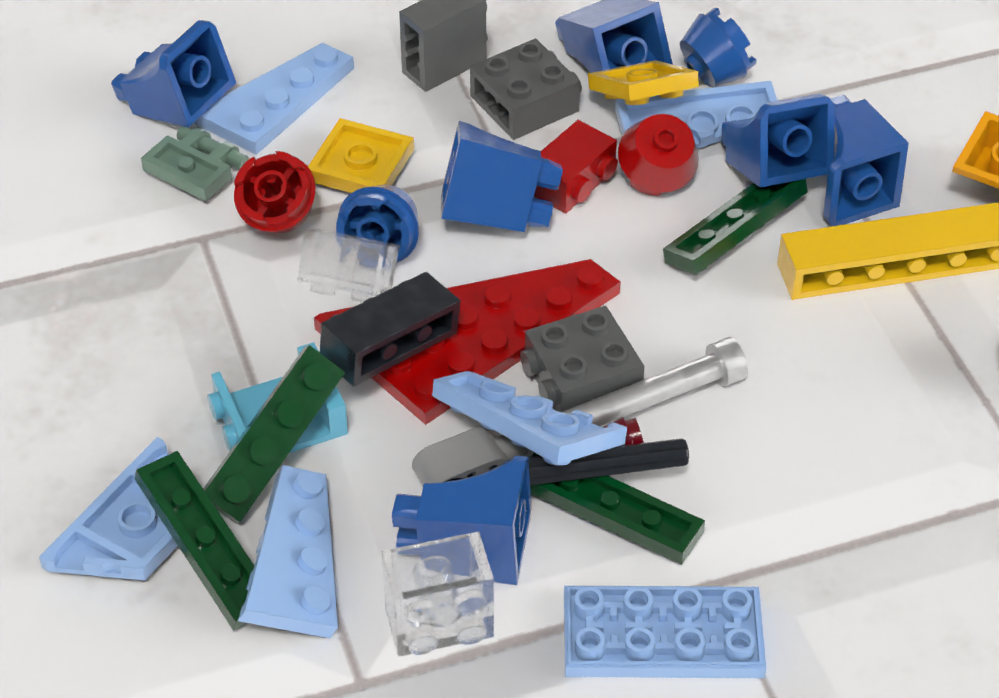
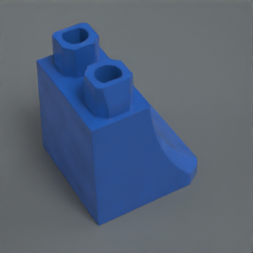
M601 0L558 17L555 22L559 40L564 42L566 53L580 61L590 73L655 60L673 65L659 2L649 0Z
M198 20L173 43L161 44L153 52L144 51L136 58L135 68L128 74L120 73L112 80L111 85L117 99L128 102L132 114L189 128L237 82L216 26L210 21Z
M821 93L765 103L753 118L723 122L722 144L726 147V162L760 188L827 175L834 159L835 105L831 98Z
M846 95L831 98L835 105L834 159L828 169L823 216L830 225L838 226L900 207L909 142L866 99L852 103Z
M459 121L442 187L441 219L525 232L526 225L549 227L553 203L533 197L536 186L558 190L563 173L562 165L542 158L541 152L511 142L469 123Z
M514 456L502 465L473 477L442 483H424L421 496L397 494L392 510L393 527H399L396 542L397 556L421 559L422 573L517 585L531 515L528 457Z

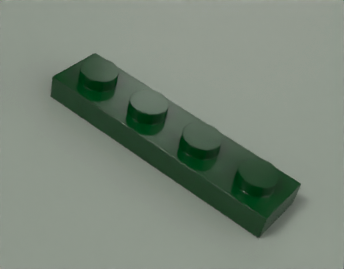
M806 179L761 188L755 183L751 184L664 247L665 263L697 275L808 192Z
M308 345L303 348L203 488L216 509L234 523L242 521L345 374L343 370L312 346Z
M178 450L136 469L134 478L233 631L248 624L240 622L238 619L241 608L246 601L248 593L246 588L250 574L254 569V564Z
M534 452L531 457L540 456V455ZM610 476L530 485L532 495L681 565L704 533L705 520Z

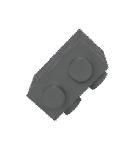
M421 0L399 11L402 73L423 91L427 92L469 70L471 65L487 59L486 0Z
M536 38L470 66V96L512 140L579 112L582 86L578 76L574 72L569 71L557 59L554 52L548 50Z
M606 305L525 331V350L520 352L523 369L528 376H534L538 383L540 396L552 400V408L555 411L563 412L644 380V364Z

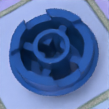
M713 8L706 14H698L680 41V49L685 58L684 63L686 67L698 71V78L712 88L745 78L747 71L757 63L756 58L753 56L749 58L745 51L750 42L744 32L732 18L726 22L719 18V8Z
M376 185L352 192L345 198L339 209L336 223L339 243L342 248L347 246L354 255L362 259L360 264L367 267L385 268L404 260L416 247L419 236L418 213L414 201L405 191L393 185Z

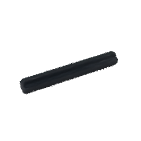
M679 438L617 446L571 460L567 465L549 464L543 460L542 456L528 457L530 485L685 466L689 462V448L686 440Z

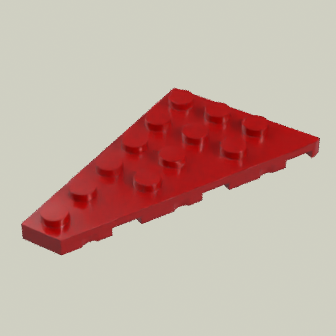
M592 259L449 287L447 289L461 300L457 333L373 376L372 379L421 422L427 425L450 409L449 405L432 396L434 379L465 371L495 379L521 361L520 352L525 350L526 330L601 307L620 294L621 281ZM353 307L318 314L314 317L315 330L321 334L322 322Z

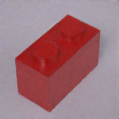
M576 120L540 151L542 158L562 165L563 173L558 190L536 186L534 197L553 203L554 208L565 214L568 213L579 202H584L589 197L591 191L601 182L607 181L613 176L618 166V160L616 159L617 140L580 120Z

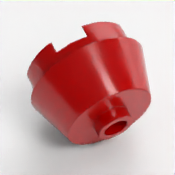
M655 114L630 126L619 142L618 158L621 168L630 179L629 183L640 192L659 196L665 192L678 190L685 186L696 173L699 162L697 146L692 131L678 117L669 114Z
M275 151V154H268L258 159L252 157L243 164L234 181V203L240 217L251 227L261 231L284 233L298 228L306 221L314 202L316 185L311 170L303 161L288 153Z

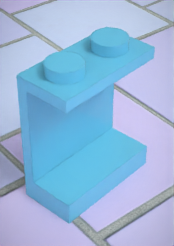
M313 342L310 344L297 347V352L299 355L303 348L308 345L312 346L317 351L318 349L315 343ZM220 371L211 374L214 393L208 394L207 398L214 419H223L225 426H222V433L229 452L283 377L230 393ZM337 387L332 391L289 453L348 434L346 405Z

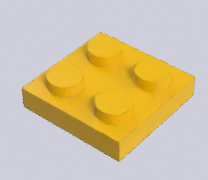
M656 60L588 73L590 90L604 93L606 99H624L627 105L649 103V97L657 95L661 98L681 97L684 95L683 90L699 87L698 71Z
M339 118L308 167L314 176L316 184L349 193L365 187L384 184L393 185L414 151V137Z

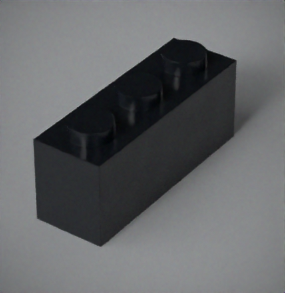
M424 272L322 322L320 353L345 372L343 378L354 387L456 334L461 300L428 272Z

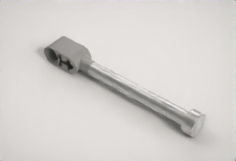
M727 337L707 345L705 356L570 408L563 411V413L571 414L572 411L577 409L592 414V424L602 426L715 380L721 386H727L742 380L748 374L747 361L738 342L732 337ZM476 427L425 447L414 457L412 469L422 485L424 483H442L485 473L502 465L514 456H527L534 452L528 448L514 445L511 439L504 435L494 438L489 429Z

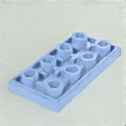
M564 586L565 677L765 678L766 660L759 587Z

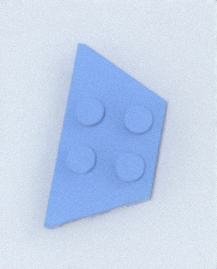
M156 437L39 556L42 569L47 572L146 580L178 545L134 479L136 469L169 455L166 444L161 438Z

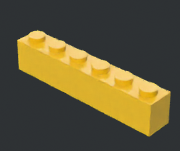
M999 202L781 234L777 265L791 300L999 269Z

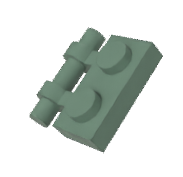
M181 126L177 132L178 140L167 135L141 157L144 171L207 201L232 179L231 167L240 170L243 164L250 158L240 153L237 146L229 142L220 143L212 139L210 133L200 128L193 130Z

